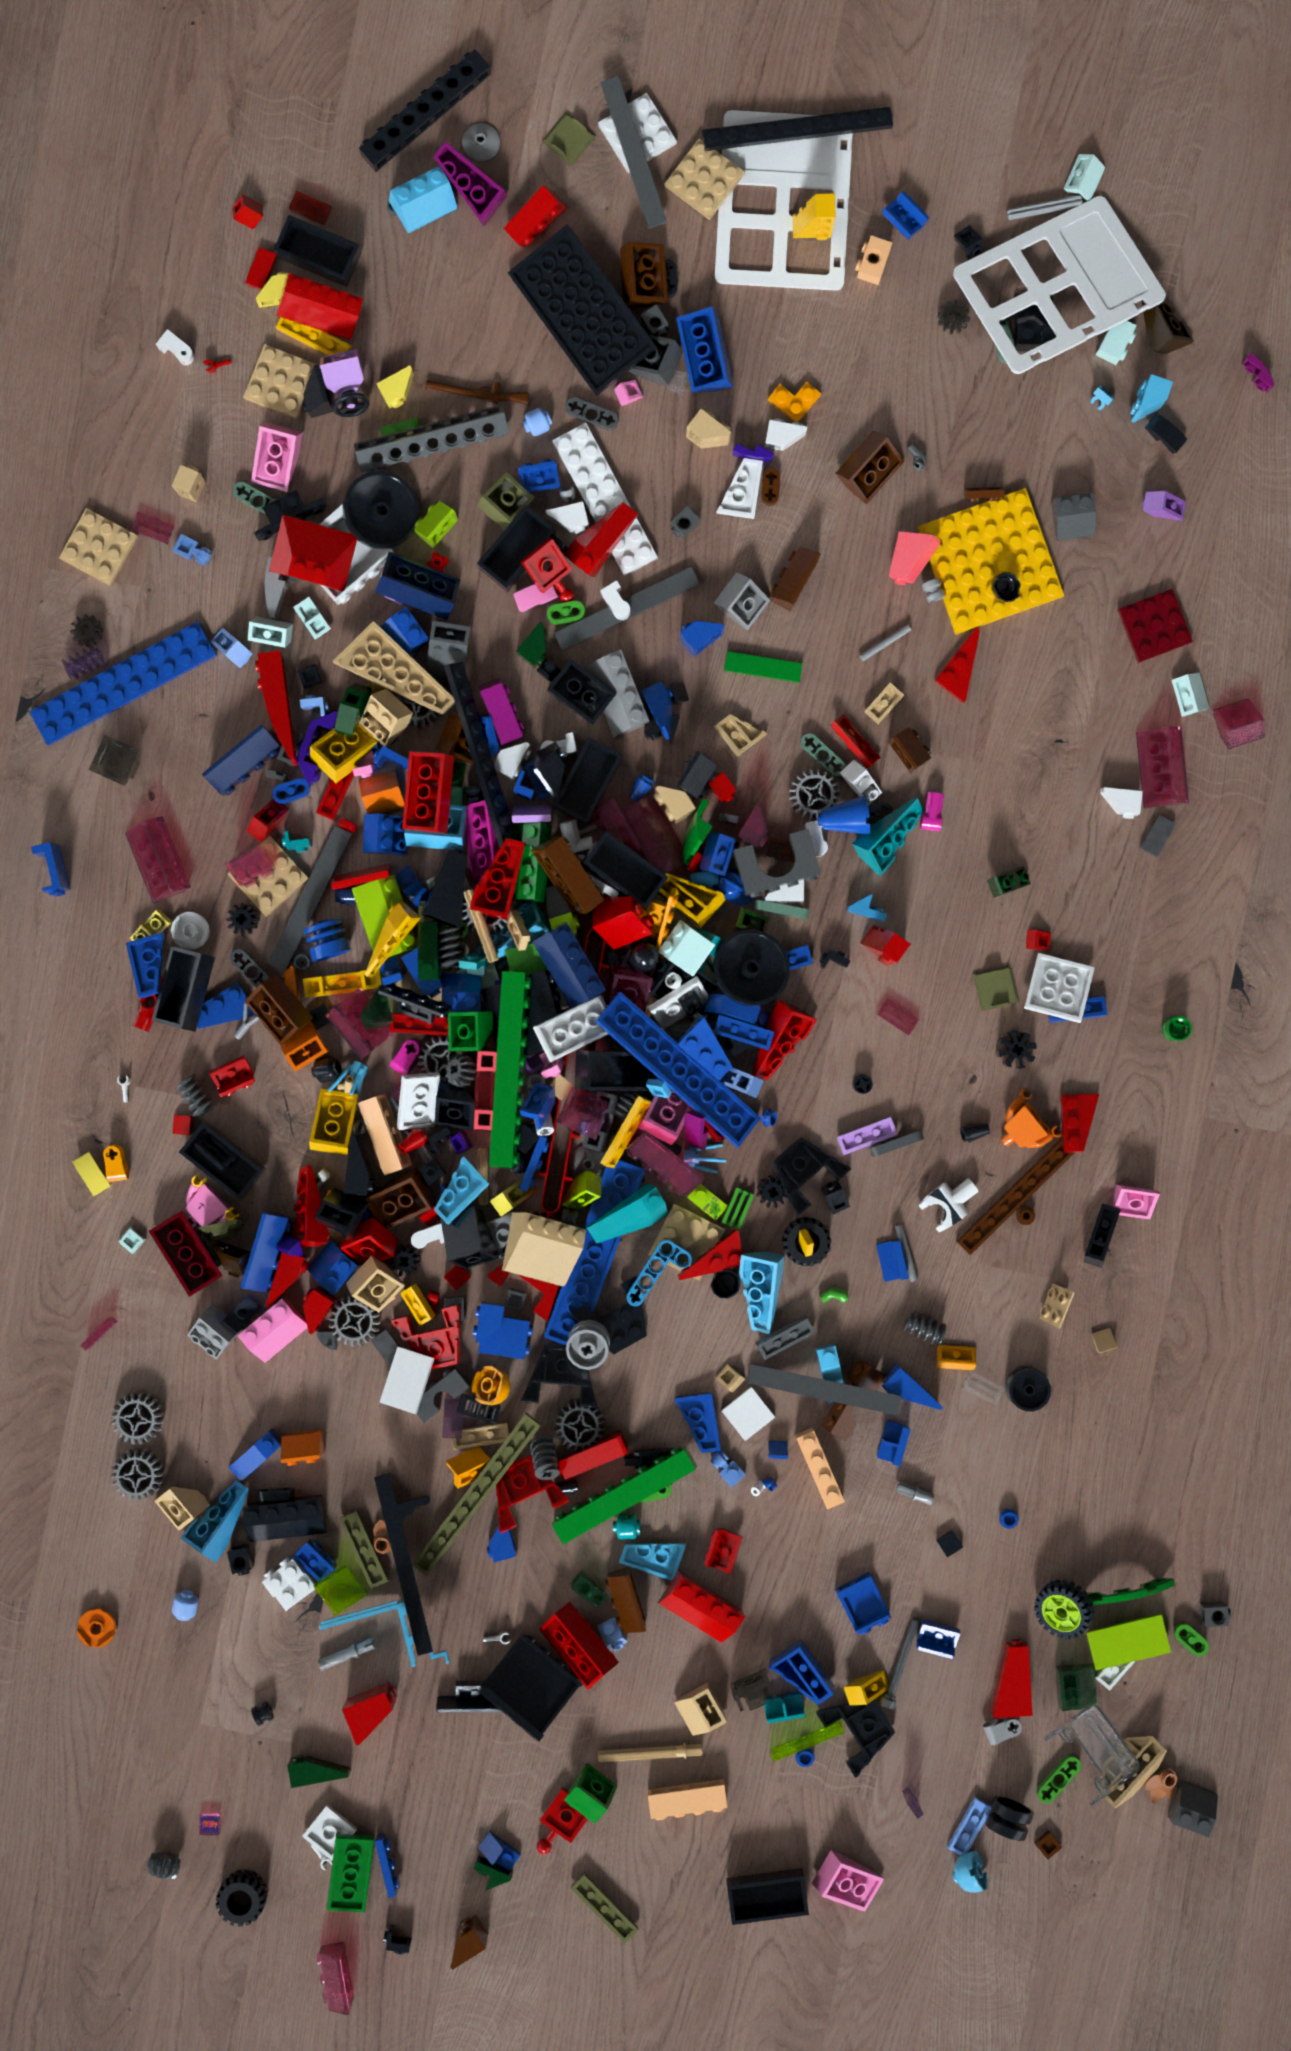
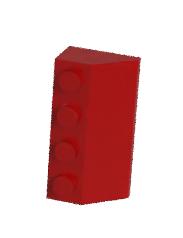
M288 273L276 316L351 340L363 298Z
M409 751L402 829L447 834L454 756L442 753Z
M678 1570L658 1601V1604L721 1643L737 1631L746 1617L742 1609Z
M568 1602L539 1629L587 1690L619 1663L615 1655L609 1651L602 1639L596 1635L590 1624L584 1620L571 1602Z

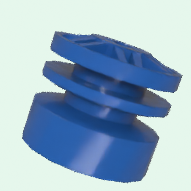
M342 919L323 920L303 930L304 935H314L306 939L307 943L316 942V946L309 949L313 962L326 960L351 951L348 938L338 937V935L345 932V928H335L343 924Z

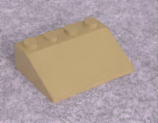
M527 1212L512 1213L502 1270L547 1283L565 1286L583 1250L586 1230Z

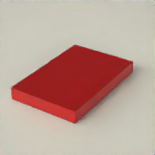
M390 864L333 876L331 881L332 890L388 878L391 871Z

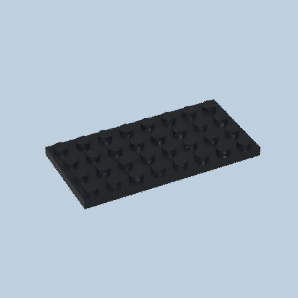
M568 224L508 272L596 396L657 349L654 342Z

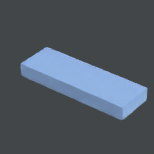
M974 1796L947 1845L948 1849L959 1855L969 1851L988 1813L991 1811V1804Z

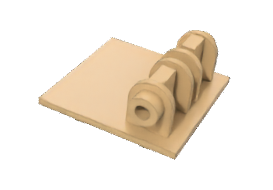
M1052 1283L1038 1319L1060 1329L1074 1292Z

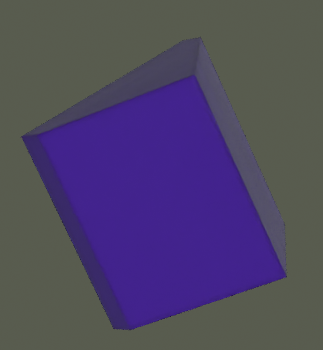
M465 1130L451 1136L449 1139L457 1154L473 1147Z
M286 1236L276 1246L277 1250L285 1254L300 1257L303 1255L300 1242L289 1236Z

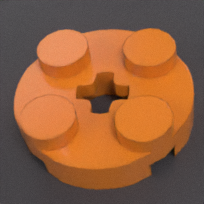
M102 1607L86 1611L78 1621V1638L88 1647L101 1648L106 1646L114 1638L117 1631L114 1616ZM94 1623L99 1624L101 1626V1632H94L92 1630L94 1628Z

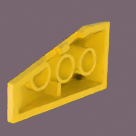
M395 903L390 908V914L386 918L366 969L365 975L367 977L375 975L421 919L405 903Z

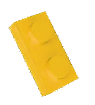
M416 1283L400 1293L419 1325L426 1323L436 1316Z

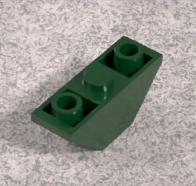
M354 683L346 689L339 705L334 728L335 732L353 737L372 695L373 688Z
M1024 867L987 880L993 898L1030 885L1029 874Z

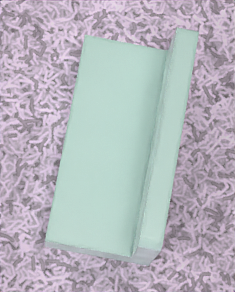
M1079 154L1064 190L1067 193H1079L1086 201L1091 200L1105 166L1094 154Z
M1200 673L1187 674L1172 680L1182 717L1210 709Z

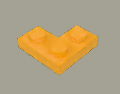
M806 382L794 396L779 384L767 401L791 421L799 422L820 398L821 393Z

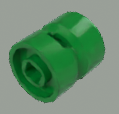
M1183 1016L1169 1017L1164 1020L1161 1026L1162 1035L1169 1041L1186 1040L1192 1032L1191 1022Z

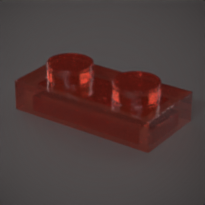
M296 190L289 210L325 226L332 207Z

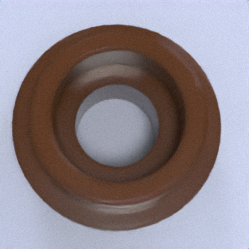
M1022 1206L1016 1212V1219L1022 1225H1029L1035 1220V1212L1029 1206ZM1028 1212L1029 1218L1024 1219L1023 1213Z

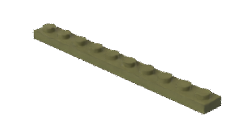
M528 1413L523 1416L412 1563L415 1568L425 1576H428L542 1425Z

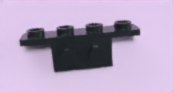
M297 490L262 507L270 524L255 531L254 534L258 541L268 540L273 534L279 532L283 515L305 521L306 517L321 513L327 506L322 498L304 506Z
M393 983L383 985L377 991L380 995L399 1001L398 1012L430 1024L435 1021V1015L444 1017L452 1011V1006L447 1005L443 1001H436L426 995L414 993L410 989L398 987Z
M456 1681V1696L437 1697L436 1712L502 1711L477 1691L484 1681Z

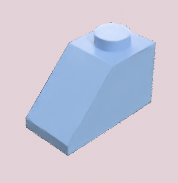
M223 627L210 641L239 668L246 664L253 655Z

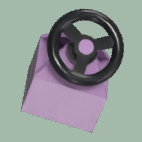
M358 349L320 357V368L326 389L340 395L332 404L333 412L341 417H355L364 413L369 408L370 400L366 395L356 392L364 380ZM358 399L363 400L364 403H359ZM343 402V407L338 409V405ZM354 408H359V409L354 410V411L346 412V411L351 410V409H354Z

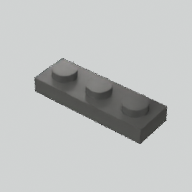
M804 1315L755 1343L764 1360L811 1336L815 1331L807 1316Z

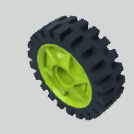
M1060 1579L1054 1582L1051 1581L1043 1587L1035 1600L1034 1611H1037L1035 1615L1036 1618H1040L1038 1621L1040 1625L1045 1624L1044 1629L1046 1631L1050 1629L1051 1635L1054 1636L1057 1633L1058 1638L1064 1636L1065 1639H1070V1637L1074 1639L1077 1636H1081L1091 1624L1094 1616V1605L1090 1604L1092 1602L1091 1597L1086 1598L1088 1593L1080 1591L1081 1586L1074 1587V1582L1071 1581L1068 1584L1067 1580L1064 1579L1062 1581Z

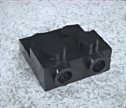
M667 958L658 961L652 976H648L645 979L642 989L659 1000L675 990L665 984V979L669 973L674 972L680 975L682 978L681 983L683 984L687 981L683 979L682 969Z

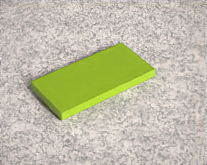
M1161 1613L1086 1631L1096 1671L1171 1653Z

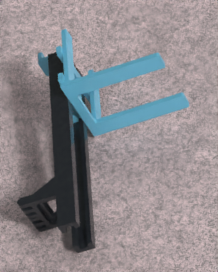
M390 1473L374 1477L403 1598L321 1621L322 1624L319 1625V1629H326L397 1609L411 1666H416L412 1647L414 1643L417 1656L429 1653L431 1660L445 1656L447 1664L450 1662L447 1649L436 1653L433 1652L402 1521L417 1507L429 1504L430 1497L426 1495L397 1503ZM405 1615H408L411 1627L410 1631L408 1630Z

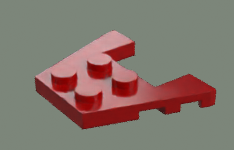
M503 1264L486 1276L498 1286H501L510 1274V1272L502 1270ZM519 1275L544 1294L533 1309V1312L547 1321L559 1285Z
M460 1304L445 1306L441 1309L447 1327L415 1334L409 1315L393 1318L391 1322L400 1331L403 1341L406 1340L410 1346V1351L435 1358L431 1369L455 1365L460 1362Z
M530 1455L512 1463L496 1485L499 1531L501 1534L517 1527L510 1507L546 1491L554 1509L570 1502L569 1498L552 1479L541 1480L535 1476L534 1463Z

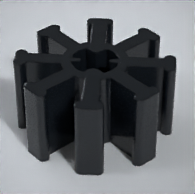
M1009 1031L1007 1034L1010 1036L1011 1043L1006 1041L1004 1037L999 1038L997 1043L1006 1046L1007 1050L996 1051V1056L1009 1055L1005 1063H1003L1005 1067H1012L1011 1064L1015 1059L1016 1069L1025 1068L1022 1057L1027 1059L1028 1062H1033L1035 1056L1026 1053V1050L1037 1049V1045L1035 1042L1024 1045L1030 1034L1022 1032L1021 1037L1017 1040V1031ZM1014 1045L1020 1047L1018 1055L1012 1052V1048H1015Z

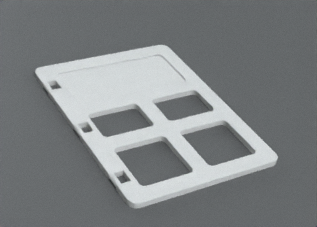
M730 110L724 115L723 127L818 115ZM853 133L722 149V155L745 172V175L738 183L739 185L774 186L777 189L776 212L774 215L734 213L732 211L733 190L719 207L715 280L718 283L820 290H840L843 287ZM841 140L847 141V150H840ZM791 188L832 190L835 194L836 217L831 235L829 274L788 273L786 271L788 232L793 231V217L789 214ZM837 199H844L843 209L837 208ZM732 228L774 231L773 264L770 272L732 270L729 268L730 234ZM834 257L841 258L840 267H834Z
M1097 196L958 265L953 273L955 280L1009 368L1015 374H1021L1043 361L1045 362L1087 341V339L1099 335L1139 313L1162 303L1166 296L1164 289L1110 204L1102 196ZM1041 240L1048 241L1066 270L1065 273L1045 283L1039 281L1021 250ZM1003 259H1008L1028 291L995 308H991L971 275ZM1071 285L1076 286L1095 316L1094 319L1074 329L1068 328L1050 299L1051 295ZM1143 300L1145 305L1137 309L1135 304ZM1031 305H1037L1055 333L1056 338L1021 355L1016 351L999 322ZM1091 326L1093 331L1085 335L1082 330ZM1039 353L1041 357L1033 361L1031 356Z

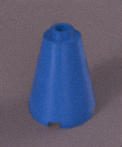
M866 796L823 809L821 814L817 815L818 826H822L823 830L870 834V824H868L869 808Z

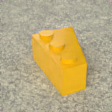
M815 194L806 202L805 208L801 207L799 209V214L795 213L792 215L793 238H816L817 240L831 238L836 217L835 194Z
M668 873L665 874L668 876V879L658 891V894L668 902L672 889H677L675 896H678L675 908L699 928L703 927L726 900L722 892L713 891L705 886H699Z

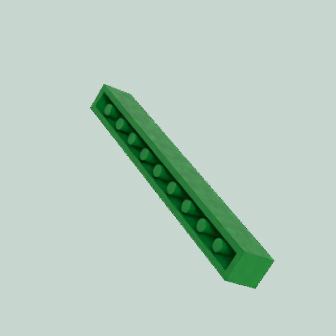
M502 971L489 1167L516 1168V1164H519L520 1160L517 1145H520L521 1133H518L519 1125L522 1124L520 1106L523 1105L524 1096L521 1094V1086L525 1084V1075L522 1074V1070L526 1065V1055L523 1054L524 1047H527L528 1038L525 1036V1028H528L529 1017L526 1016V1010L530 1007V997H527L528 989L531 988V977L525 972Z

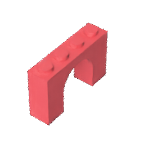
M496 1049L477 1051L474 1129L492 1130Z

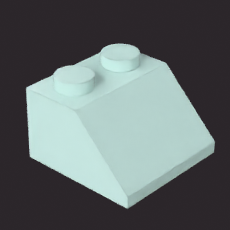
M679 920L659 949V953L691 976H694L715 944L697 930Z

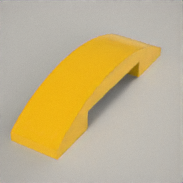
M366 970L302 979L305 998L382 987L380 971L378 970L372 977H367L365 975Z

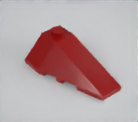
M506 838L482 879L475 887L470 910L508 920L525 842Z
M779 1000L769 1016L766 1027L767 1030L774 1032L769 1050L760 1048L752 1075L768 1080L783 1064L782 1059L789 1052L792 1054L795 1050L794 1046L801 1039L804 1041L809 1035L817 1019L794 1005Z
M307 1165L299 1170L296 1189L299 1199L293 1208V1211L296 1212L295 1223L292 1222L290 1237L298 1240L301 1248L318 1247L326 1244L329 1239L328 1227L318 1223L315 1219V1215L322 1202L312 1167Z

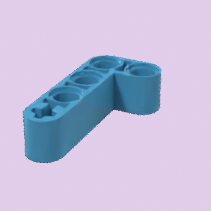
M669 1238L662 1239L628 1290V1303L632 1306L641 1305L668 1262L670 1261L680 1268H686L691 1264V1253ZM664 1243H669L672 1245V1250L665 1253L662 1251L661 1246ZM684 1253L689 1259L686 1263H680L677 1257ZM654 1259H658L661 1261L662 1266L654 1269L651 1266V1262ZM642 1276H649L651 1283L643 1285L640 1281ZM638 1285L643 1290L639 1293L640 1299L633 1301L631 1293L636 1294L638 1287L635 1286Z

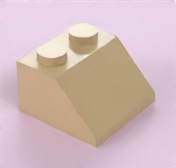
M373 1256L346 1282L352 1297L378 1313L405 1286L384 1263Z

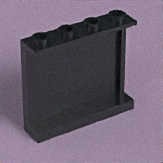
M546 969L529 974V977H531V988L528 989L527 997H530V1007L526 1010V1016L529 1017L528 1028H525V1036H527L528 1042L527 1047H524L523 1054L526 1057L544 1051L533 1027L564 1012L561 1010L559 1003L561 1002L560 994L556 991L554 985L556 982L549 970ZM501 983L481 989L487 1012L493 1011L492 1033L496 1048L498 1042Z
M529 1634L527 1636L520 1635L477 1691L533 1739L540 1742L544 1736L543 1733L578 1687H581L583 1684L579 1682V1679L573 1672L569 1673L564 1669L566 1667L564 1663L558 1659L556 1661L550 1657L551 1653L542 1646L540 1649L535 1644L537 1641Z

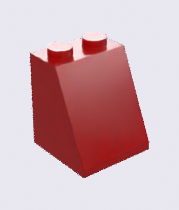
M603 897L604 901L594 908L592 927L614 950L653 934V917L633 897Z
M390 1682L346 1700L342 1712L356 1746L360 1745L393 1710L398 1695L395 1687H391Z

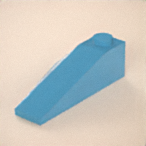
M236 1480L219 1496L218 1502L205 1509L206 1513L202 1517H196L191 1522L181 1539L216 1563L228 1546L249 1489Z

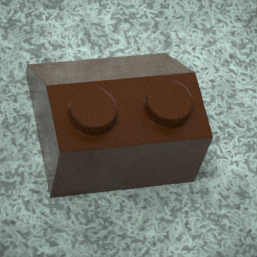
M449 714L435 750L454 756L455 759L474 766L460 717Z
M908 727L895 735L889 741V744L911 774L931 759V751L926 745L920 743L918 733Z
M476 1915L472 1918L470 1916L466 1917L460 1922L461 1925L459 1926L450 1966L452 1970L486 1949L488 1933Z

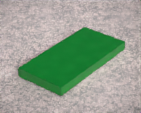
M335 1835L327 1911L365 1913L374 1836Z

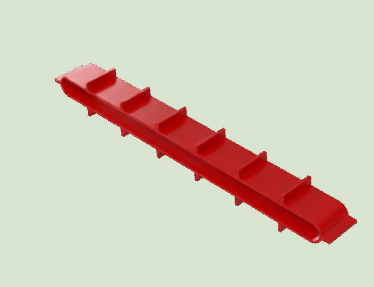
M594 928L590 929L587 933L584 949L585 955H587L589 937L595 931ZM605 940L603 941L602 953L598 970L599 979L601 975V969H609L608 965L602 964L606 946ZM589 1044L585 1046V1050H590L588 1049ZM569 1054L566 1055L563 1071L564 1078L566 1077ZM580 1089L577 1092L558 1207L554 1210L545 1207L544 1199L561 1106L560 1099L558 1100L554 1132L551 1133L553 1135L547 1170L538 1172V1175L545 1177L541 1207L547 1213L548 1219H550L551 1214L560 1208L565 1180H573V1176L566 1175L572 1138H580L581 1136L580 1134L573 1133L580 1095H588L587 1092H583Z

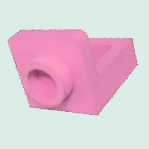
M370 750L359 764L353 768L354 776L361 775V778L372 776V773L378 769L374 763L373 750Z
M545 1051L540 1053L539 1056L544 1063L541 1071L543 1078L546 1079L550 1076L554 1078L561 1074L565 1064L563 1057L549 1062Z

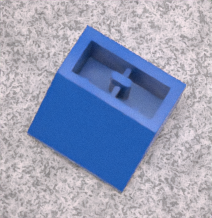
M379 813L364 814L363 853L407 856L405 829H402L403 817Z

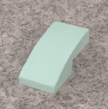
M310 597L293 607L314 639H317L331 629Z

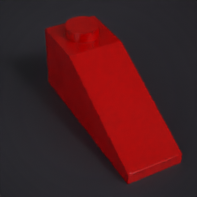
M281 1253L265 1307L270 1308L275 1305L303 1273H306L309 1262H307L308 1256L302 1255L300 1257Z

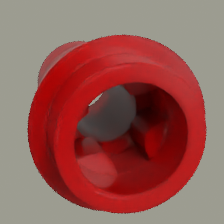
M413 1129L398 1145V1148L403 1154H406L424 1145L425 1141H427V1136L422 1129Z

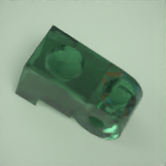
M582 1570L570 1583L573 1591L597 1608L608 1597L606 1591L593 1582Z

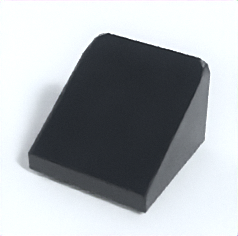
M683 683L670 684V690L676 705L689 701Z

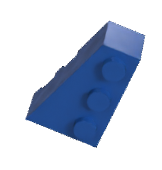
M802 1639L770 1659L769 1669L777 1672L785 1681L793 1684L801 1693L817 1705L834 1695L835 1685Z

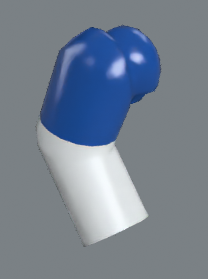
M771 1477L763 1479L754 1485L751 1493L754 1496H758L766 1487L769 1491H773L778 1485L775 1479Z

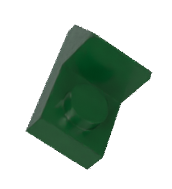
M480 1855L476 1858L474 1869H476L477 1873L483 1876H490L485 1890L511 1881L513 1870L508 1871L497 1863L492 1865L488 1859Z

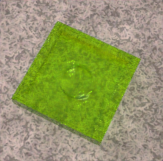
M346 1564L314 1584V1589L335 1616L368 1595L366 1589Z

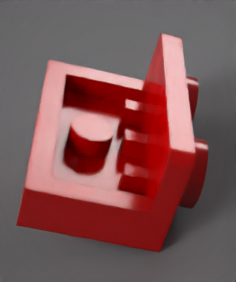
M245 1055L210 1071V1076L218 1088L220 1097L230 1096L236 1090L242 1087L247 1088L255 1082V1073Z
M724 1528L715 1529L710 1537V1548L704 1556V1566L714 1567L728 1574L732 1573L743 1536Z

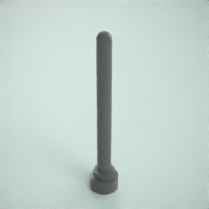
M916 1617L911 1620L888 1692L881 1697L879 1703L889 1709H894L897 1702L894 1695L919 1623Z

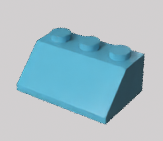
M440 166L390 190L389 202L408 234L458 208L450 182Z
M450 805L447 834L405 830L406 846L435 849L456 848L463 851L466 837L467 806Z

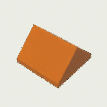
M396 770L359 781L361 797L368 814H385L404 808L405 801Z

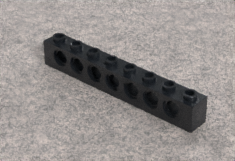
M475 49L471 53H466L457 65H452L443 77H438L429 89L421 91L415 101L407 103L402 112L393 115L388 124L384 127H379L375 131V135L361 143L359 151L364 160L375 172L380 170L491 75L488 63ZM466 70L472 71V73L469 75L463 74V72ZM457 83V86L449 87V84ZM436 95L443 96L440 100L434 99ZM421 108H428L426 112H420ZM409 119L414 120L410 125L405 124ZM393 132H399V135L396 137L390 136ZM379 144L385 145L383 149L376 148Z

